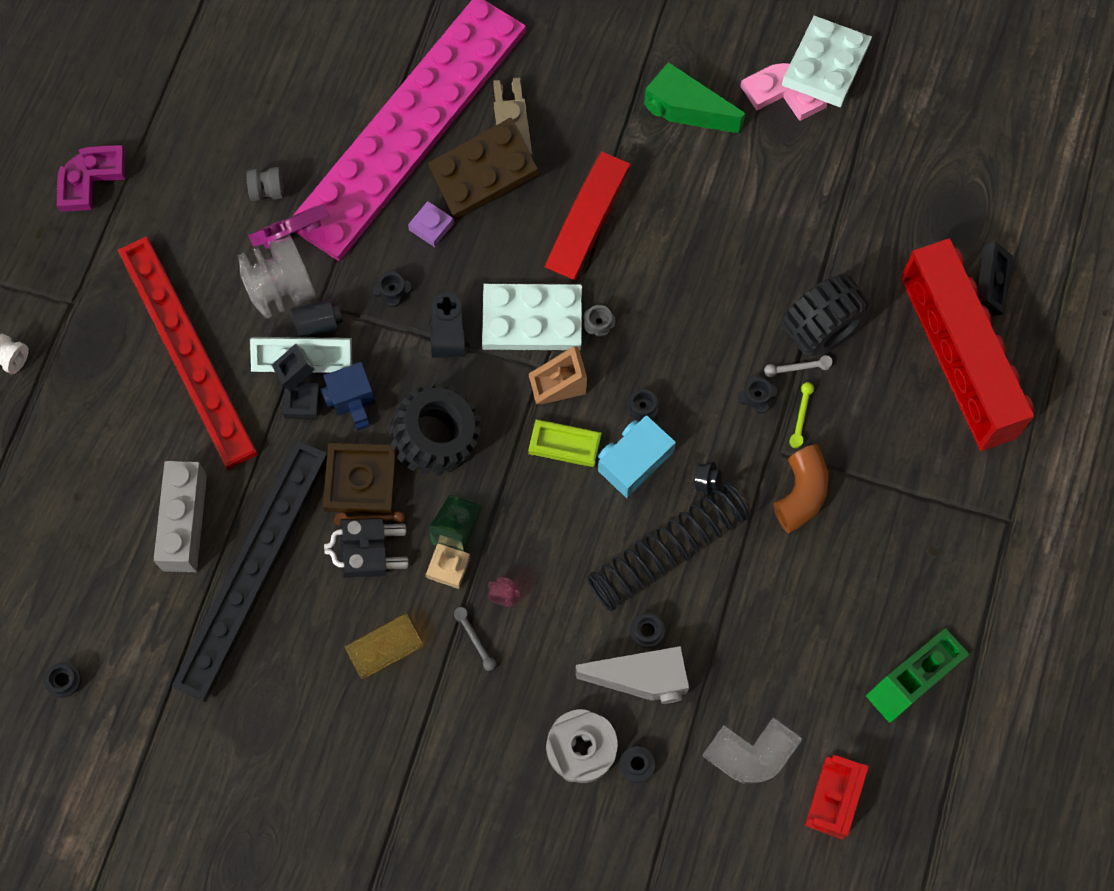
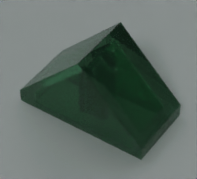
M449 495L430 524L429 534L432 545L437 546L439 543L466 552L481 504Z

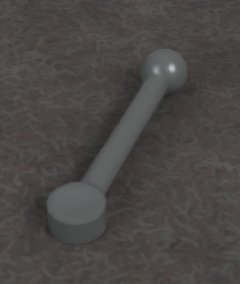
M463 607L456 608L454 617L463 624L482 657L483 668L487 671L494 670L496 661L488 656L469 623L467 610Z

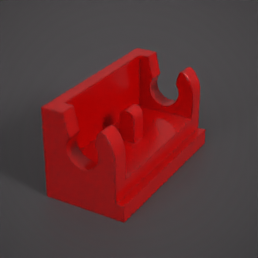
M835 755L832 758L826 757L804 826L839 839L847 837L869 766Z

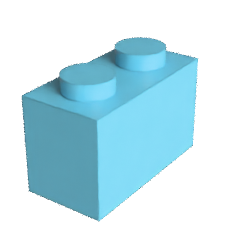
M647 415L640 422L632 421L623 431L622 435L624 437L616 445L613 443L608 444L598 456L600 458L598 472L626 498L674 453L676 442Z

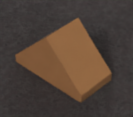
M578 346L571 347L529 373L536 404L541 405L586 394L587 376Z

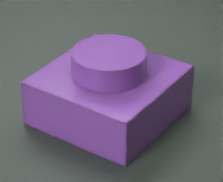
M427 201L408 224L409 231L435 247L453 226L454 220L451 216Z

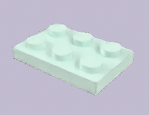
M813 16L786 71L782 86L841 108L872 37Z
M484 284L483 350H568L573 346H578L579 350H581L582 285Z

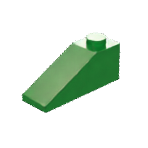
M669 62L645 90L644 105L647 106V109L653 115L662 116L669 122L739 133L743 128L745 118L743 111Z
M945 628L886 676L866 697L885 719L891 723L963 661L969 653Z

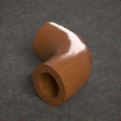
M818 444L807 446L794 453L788 459L795 475V484L790 494L773 504L778 521L787 533L799 529L815 517L827 498L829 472Z

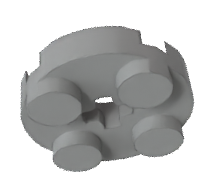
M583 709L573 710L560 716L549 731L546 743L547 757L553 769L565 780L578 783H588L603 777L614 764L618 747L617 736L610 722L596 713ZM578 737H582L584 741L590 740L592 746L588 748V754L582 756L580 752L574 753L572 747L576 745L575 739Z

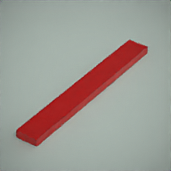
M146 236L118 249L227 470L257 456L258 454L148 237Z

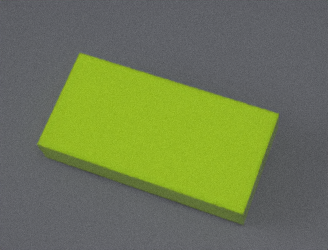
M536 419L528 452L531 455L594 467L601 432Z

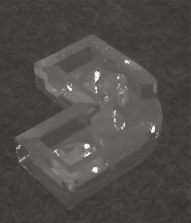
M772 718L754 746H752L723 725L702 756L739 782L760 783L772 779L780 772L802 738Z

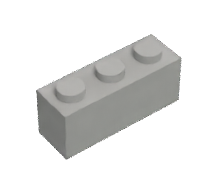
M164 462L154 562L162 571L197 572L207 474L199 462Z

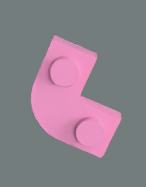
M781 63L769 66L741 81L740 87L756 111L784 98L798 120L801 121L827 107V102L782 86L783 78L790 64Z

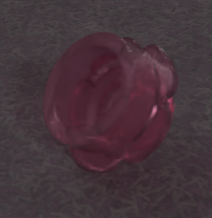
M499 577L496 581H491L487 585L489 589L487 598L497 605L512 607L515 599L520 597V592L515 589L516 583L507 578Z

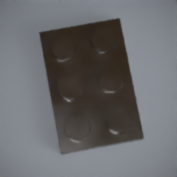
M511 117L428 163L456 220L541 174Z

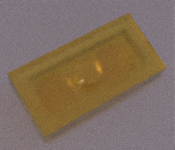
M404 614L348 644L344 648L360 678L364 679L423 647V643L407 614Z

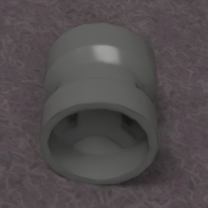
M270 167L267 171L262 172L258 169L247 170V188L251 202L261 201L264 197H271L274 200L284 198L283 178L280 167Z

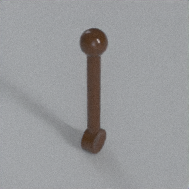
M400 510L395 511L393 514L347 516L345 513L340 512L336 514L334 521L339 527L340 519L382 518L383 521H394L400 524L405 521L406 515Z

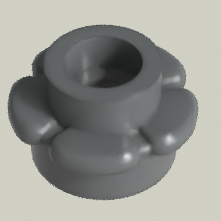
M603 305L592 306L583 316L585 320L583 323L584 329L589 334L594 333L598 337L609 334L610 329L615 326L614 315ZM600 319L602 320V323L597 324L596 320Z

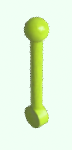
M806 382L801 386L803 397L795 434L789 440L793 448H800L803 444L801 433L809 396L814 392V386L810 382Z

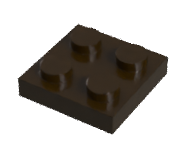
M328 443L323 498L324 512L392 514L397 450L393 451L391 445Z

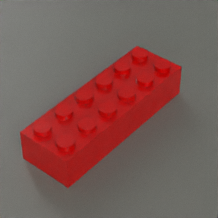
M949 238L913 250L900 279L981 452L1017 439L1033 419L1034 406L1029 396L1024 395L1019 385L1020 379L1016 368L1009 364L1005 356V345L999 335H995L991 326V316L988 309L981 305L977 297L975 281L966 274L960 250L954 248Z

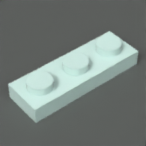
M250 338L251 372H275L272 364L294 344H298L305 350L315 369L313 372H333L352 365V338Z

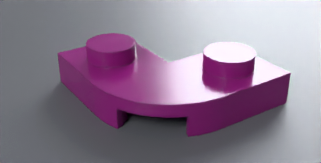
M123 145L82 148L78 150L80 154L73 157L65 167L60 166L57 178V208L60 212L92 210L93 181L125 180V149Z
M320 204L285 220L268 225L248 234L253 247L264 244L265 248L268 249L283 242V236L301 228L304 233L321 227L320 220L330 215L325 204Z

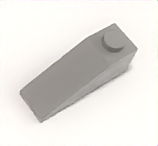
M681 646L576 665L577 679L652 701L661 699L662 704L681 701L682 695H687L689 689Z

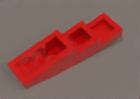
M601 151L569 212L545 268L576 281L588 252H591L603 223L606 224L631 166L630 163Z

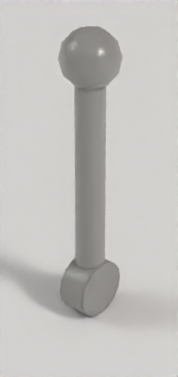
M824 355L818 361L777 367L769 364L764 368V373L768 377H773L776 373L816 367L828 370L832 365V359Z

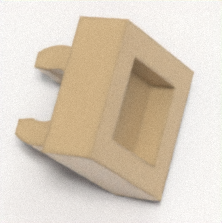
M438 543L426 577L459 589L471 556L469 553Z

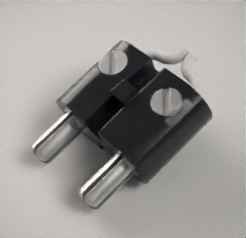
M382 518L340 519V530L333 532L330 543L324 544L325 554L331 556L336 566L342 567L343 578L380 577L386 575V569H407L409 565L407 557H386L384 536H405L406 525L383 524ZM338 535H340V545L342 548L341 562L337 560L335 552L329 549L334 546Z

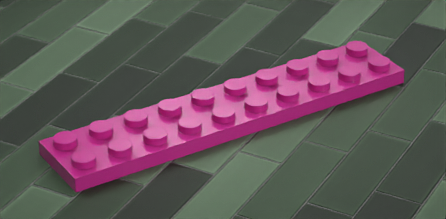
M471 0L294 213L296 215L314 206L325 204L330 216L321 219L322 226L304 233L301 228L295 231V233L340 262L525 35L526 25L485 0Z

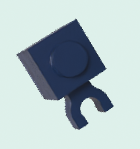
M362 362L323 375L327 386L321 388L327 407L334 405L338 416L351 412L357 431L370 427L364 407L376 402Z

